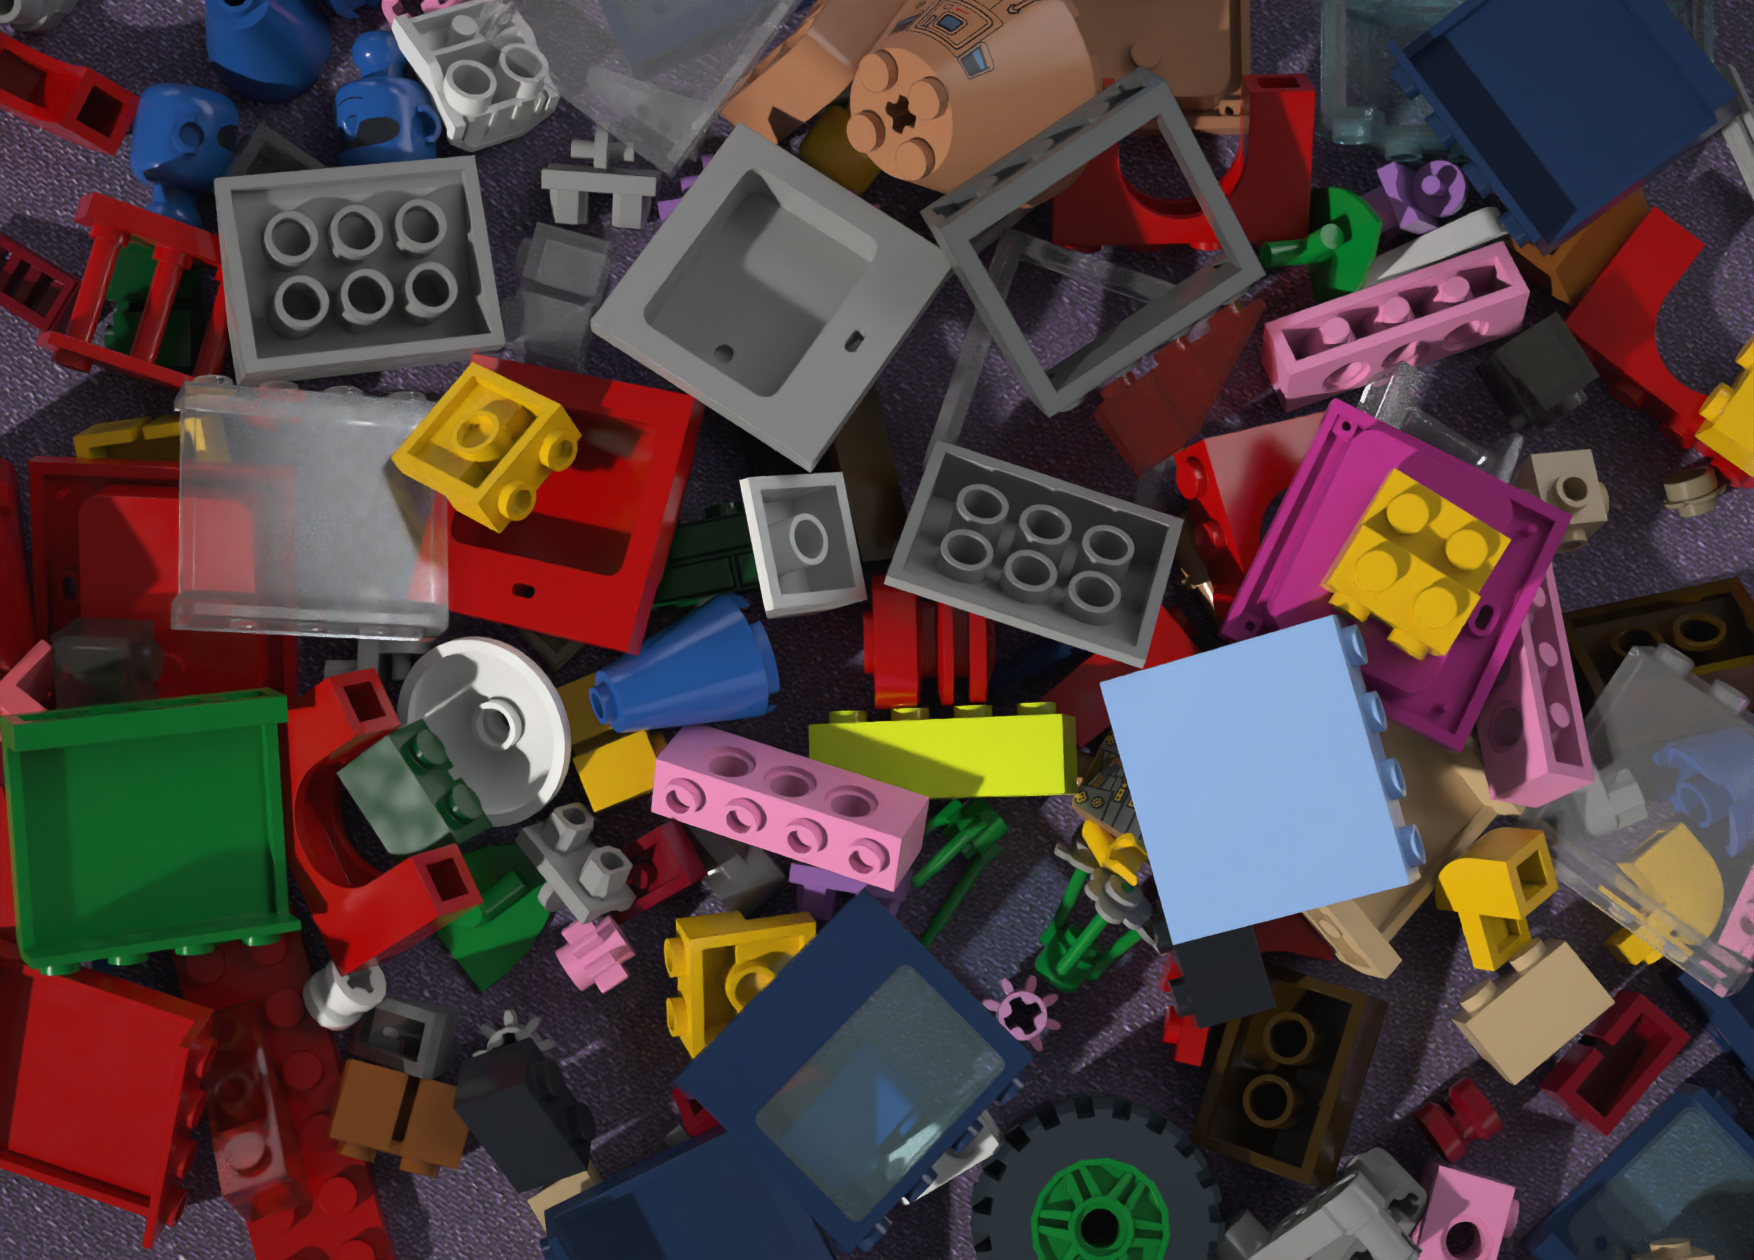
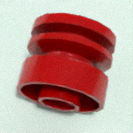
M872 573V609H863L864 671L865 674H874L875 709L917 708L920 701L923 679H936L943 707H953L954 678H966L968 705H985L986 692L995 665L994 620L937 601H921L919 595L885 585L887 573Z

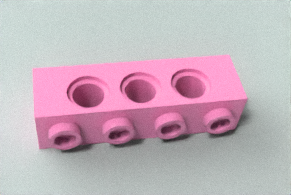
M1501 241L1264 323L1261 363L1285 413L1520 332L1530 291L1506 245Z
M1552 562L1546 571L1476 720L1490 799L1538 808L1595 782ZM1481 608L1475 620V625L1478 629H1481L1487 617V612L1484 608Z
M695 724L683 726L656 758L651 812L894 892L922 849L930 797L707 725Z
M1426 1159L1420 1186L1426 1191L1427 1205L1422 1217L1408 1235L1423 1250L1417 1260H1497L1502 1237L1509 1238L1517 1223L1519 1202L1513 1199L1516 1187L1499 1179ZM1459 1222H1470L1474 1231V1239L1471 1246L1463 1253L1451 1254L1446 1245L1448 1231Z

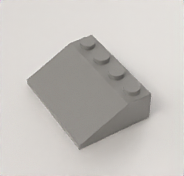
M475 155L215 178L214 189L226 316L237 387L471 361L473 353L492 357L506 344Z
M936 439L884 584L1143 669L1184 520Z

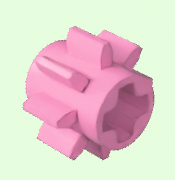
M611 915L606 916L598 923L593 920L584 925L577 919L561 931L568 943L556 950L555 953L571 980L581 991L596 983L602 994H605L629 977L630 972L623 963L634 957L636 952Z
M1031 974L1026 979L1023 989H1014L1011 982L1005 977L1000 978V984L1005 994L1001 996L999 1001L983 999L982 1004L987 1009L996 1011V1019L1018 1041L1029 1040L1033 1048L1038 1052L1042 1051V1042L1038 1035L1045 1027L1052 1030H1059L1061 1024L1056 1020L1047 1017L1046 1007L1053 1005L1059 999L1057 994L1048 993L1041 998L1035 995L1034 991L1037 980L1036 976ZM1017 997L1026 1005L1036 1002L1038 1010L1030 1016L1033 1026L1025 1031L1016 1023L1006 1026L1004 1018L1012 1013L1009 1002Z

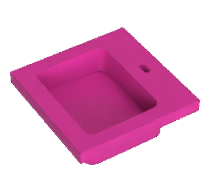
M1334 398L1324 413L1217 636L1233 644L1329 615H1343L1328 604L1333 594L1319 586L1387 473L1389 470L1396 468L1511 539L1478 593L1481 596L1480 600L1445 656H1433L1427 652L1424 659L1419 660L1391 644L1387 638L1392 630L1370 616L1364 624H1360L1345 616L1348 626L1356 624L1363 636L1368 663L1360 666L1367 692L1375 690L1378 693L1386 720L1453 754L1461 753L1573 515ZM1481 608H1484L1487 612V617L1481 629H1478L1475 625V620Z

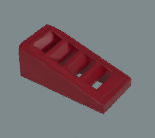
M0 231V260L6 250L12 253L0 272V306L43 332L52 330L65 335L82 280ZM29 263L32 266L13 297L9 294ZM50 277H52L54 280L50 284L49 288L42 297L36 309L33 310L31 307L37 300L38 296L42 292Z

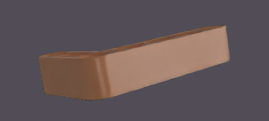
M817 0L797 30L746 72L726 94L716 111L734 127L741 122L777 145L832 102L850 84L856 75L861 59L869 54L906 0Z

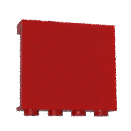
M0 939V1168L147 1217L142 1247L151 1250L165 1226L176 1227L187 1203L189 1191L180 1188L182 1179H185L192 1167L198 1149V1141L190 1139L191 1129L193 1130L200 1121L208 1097V1091L199 1089L201 1078H205L209 1072L218 1046V1040L209 1037L214 1009L81 966V970L71 974L42 975L39 973V968L31 969L20 958L17 944Z

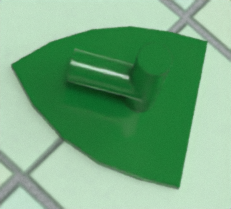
M1325 186L1310 191L1308 235L1302 239L1262 243L1259 253L1261 264L1265 268L1308 264L1315 306L1360 291L1367 280L1376 256L1383 221L1366 200L1349 189Z
M518 844L487 846L462 854L483 903L435 932L482 993L506 975L531 950L550 915V912L546 911L538 900L540 889L547 881Z

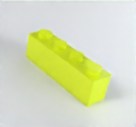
M1055 702L1017 704V716L993 717L992 705L954 706V718L930 719L929 708L891 709V721L868 722L867 711L829 712V724L808 725L810 759L930 797L929 800L1078 794L1075 716L1056 714Z

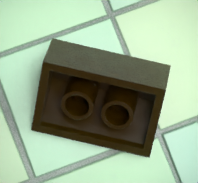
M875 383L811 473L737 426L749 477L842 472L862 573L891 564L907 521V514Z
M1738 576L1562 613L1586 737L1594 753L1754 720V602Z
M1263 961L1276 1007L1227 1021L1190 1141L1197 1146L1308 1186L1326 1189L1333 1184L1389 1003L1368 994Z

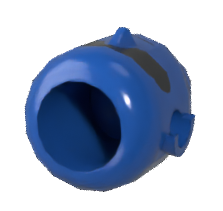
M370 31L358 35L353 43L351 55L353 63L360 70V79L342 85L337 90L334 100L338 167L440 158L438 140L441 134L440 118L434 110L424 86L418 81L406 78V69L410 63L399 49L393 31Z
M167 82L154 83L146 87L142 92L134 123L130 149V167L133 175L140 183L154 188L152 201L144 209L202 229V218L198 212L200 196L215 197V178L232 177L234 160L244 159L245 157L238 140L240 115L236 104L230 97L197 86Z

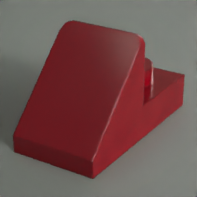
M673 819L621 849L622 853L633 865L625 883L637 897L628 910L622 912L613 910L610 912L616 923L621 925L699 883L704 877L708 876L694 844L687 836L680 821Z

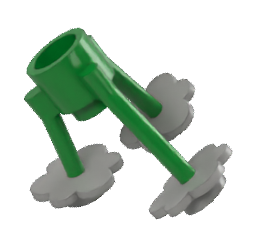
M1076 839L1073 846L1057 842L1054 854L1067 860L1076 869L1052 922L1039 937L1040 942L1045 948L1034 960V965L1039 974L1052 986L1065 993L1073 994L1085 979L1096 982L1108 965L1142 938L1159 953L1149 920L1150 916L1159 914V911L1144 897L1143 891L1138 884L1132 886L1120 875L1113 874L1106 868L1101 867L1085 840ZM1091 874L1090 881L1085 885L1084 890L1089 898L1096 901L1095 907L1098 913L1085 929L1070 925L1065 930V925L1088 875ZM1123 922L1125 926L1130 928L1128 932L1097 955L1101 948L1096 938L1108 923L1120 924Z

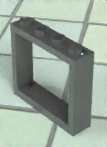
M1139 66L920 211L1026 395L1048 418L1058 412L1069 411L1077 407L1087 398L1088 392L1111 377L1121 376L1130 372L1139 365L1142 356L1165 341H1172L1183 337L1193 329L1198 319L1219 305H1227L1239 300L1247 293L1251 284L1266 275L1166 80L1143 66ZM1154 118L1216 235L1224 254L1045 372L969 240Z

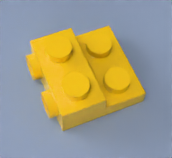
M472 362L390 458L403 474L445 495L456 511L500 534L511 520H523L531 513L536 503V490L552 471H563L572 464L577 454V441L582 435L561 404Z
M1393 468L1387 473L1319 586L1333 594L1328 604L1348 618L1364 624L1370 616L1391 629L1392 631L1387 640L1403 652L1419 660H1423L1427 652L1433 656H1445L1480 600L1481 596L1478 593L1511 539L1401 471Z
M739 910L676 919V937L665 939L664 957L669 976L671 978L677 977L678 997L667 998L666 1018L672 1037H680L692 1059L816 934V921L811 914L806 911L745 920Z

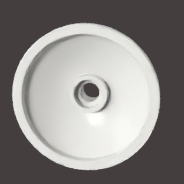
M478 636L462 637L431 649L409 671L399 695L397 717L401 726L397 730L423 718L430 731L443 743L446 755L454 765L448 772L454 781L462 778L465 784L476 793L483 811L493 825L492 827L519 823L533 816L552 801L560 790L568 772L571 756L570 726L566 710L556 688L549 677L531 658L513 646L499 640ZM502 713L507 718L510 728L504 723Z

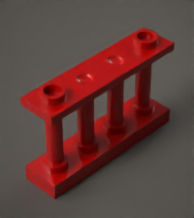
M95 191L82 196L73 222L90 227L88 237L93 239L94 243L66 334L50 330L38 335L35 346L53 351L50 362L87 374L90 373L93 364L241 412L238 423L259 431L276 434L278 425H300L303 413L278 405L284 382L256 385L253 396L217 385L230 343L219 235ZM129 242H133L153 249L152 259L158 263L131 352L128 356L92 344V340L120 249H128ZM192 263L217 271L214 281L220 285L193 374L189 376L156 365L155 362L183 270L190 271Z

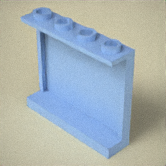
M1329 615L1100 682L1173 945L1409 885L1421 878L1418 866L1426 863L1422 839L1415 824L1405 825L1398 799L1406 797L1404 777L1395 757L1386 759L1379 732L1387 730L1386 715L1378 693L1375 690L1371 692L1366 690L1360 669L1361 665L1368 663L1365 642L1356 624L1348 626L1345 615Z

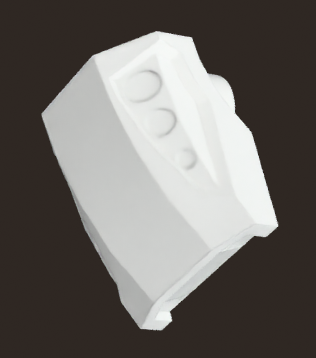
M471 0L409 19L405 14L394 17L391 29L398 47L411 64L418 81L426 89L434 110L447 129V140L450 145L469 152L493 146L525 135L555 111L561 94L548 73V61L538 49L534 32L510 0Z

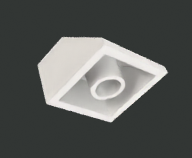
M842 472L748 477L739 480L768 620L815 615L868 599Z

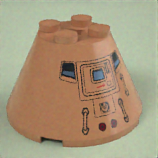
M906 0L872 50L859 63L851 87V118L847 123L849 142L858 152L866 153L887 174L944 194L949 193L1103 91L1098 55L1089 56L1083 36L1074 20L1081 17V14L1071 0ZM1088 162L1014 211L1032 208L1063 193L1077 180Z

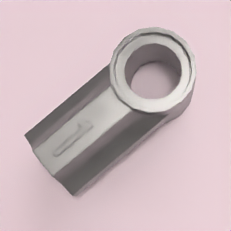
M667 818L663 823L665 824L673 819ZM681 822L708 873V876L703 879L729 911L739 910L743 917L746 918L789 882L786 875L764 849Z

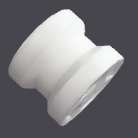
M332 959L326 968L315 972L307 980L303 988V999L311 1016L322 1026L334 1031H344L352 1027L359 1021L363 1012L373 1009L386 995L385 977L378 965L341 977Z

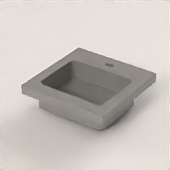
M739 122L590 320L591 331L811 473L954 270L941 248ZM859 339L862 341L856 351L848 352L846 350L853 340Z

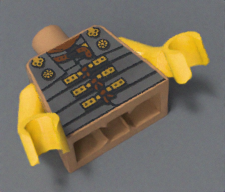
M1112 730L1107 733L1096 756L1077 750L1078 794L1072 798V808L1085 821L1082 836L1099 865L1113 874L1120 875L1132 886H1136L1140 879L1135 874L1141 864L1145 863L1150 867L1151 865Z

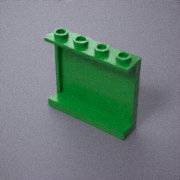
M269 687L0 715L17 950L20 958L31 969L39 968V973L42 975H65L81 970V962L108 958V963L111 965H133L149 960V952L175 949V953L178 955H201L214 951L216 949V942L240 939V943L243 945L261 946L280 941V933L301 930V920L289 913L277 729V723L288 722L287 696Z

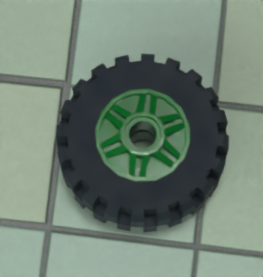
M1087 1092L1068 1094L1067 1099L1053 1103L1049 1100L1033 1107V1112L1018 1122L1015 1119L1002 1131L1004 1136L992 1152L993 1155L981 1163L982 1171L978 1182L974 1183L972 1191V1221H970L972 1241L978 1260H1220L1216 1254L1218 1243L1225 1241V1220L1220 1216L1219 1203L1222 1202L1218 1183L1212 1178L1207 1168L1208 1162L1198 1147L1187 1138L1183 1131L1159 1112L1143 1103L1138 1104L1126 1099L1124 1096L1105 1093V1096L1089 1095ZM1094 1209L1110 1211L1109 1222L1103 1230L1091 1234L1081 1231V1224L1087 1213Z

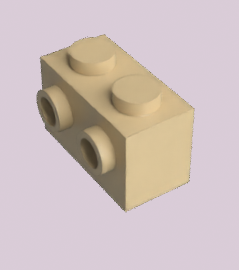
M1537 937L1524 944L1509 959L1513 967L1494 983L1490 978H1487L1469 989L1459 1000L1463 1009L1451 1018L1499 1079L1513 1085L1519 1083L1615 1003L1604 987L1564 940L1548 938L1543 942L1540 937Z

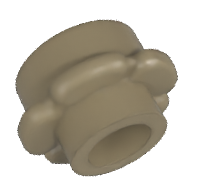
M1711 466L1691 468L1676 473L1663 481L1667 494L1663 501L1667 509H1678L1681 517L1701 515L1718 506L1717 494H1722L1726 490V483L1717 481L1714 468Z

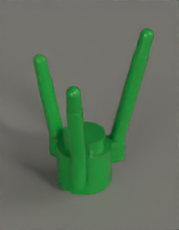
M969 798L963 805L957 799H953L939 813L926 820L923 838L949 824L941 832L948 843L911 878L910 884L913 888H920L957 854L966 861L976 854V857L920 938L919 942L927 950L939 933L942 932L987 864L1003 851L997 842L1009 831V828L994 809L982 798Z

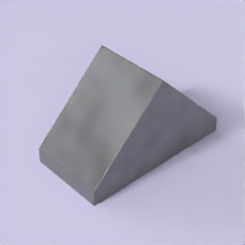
M386 994L377 1006L363 1012L359 1021L353 1025L347 1052L422 1079L432 1080L446 1073L460 1010Z

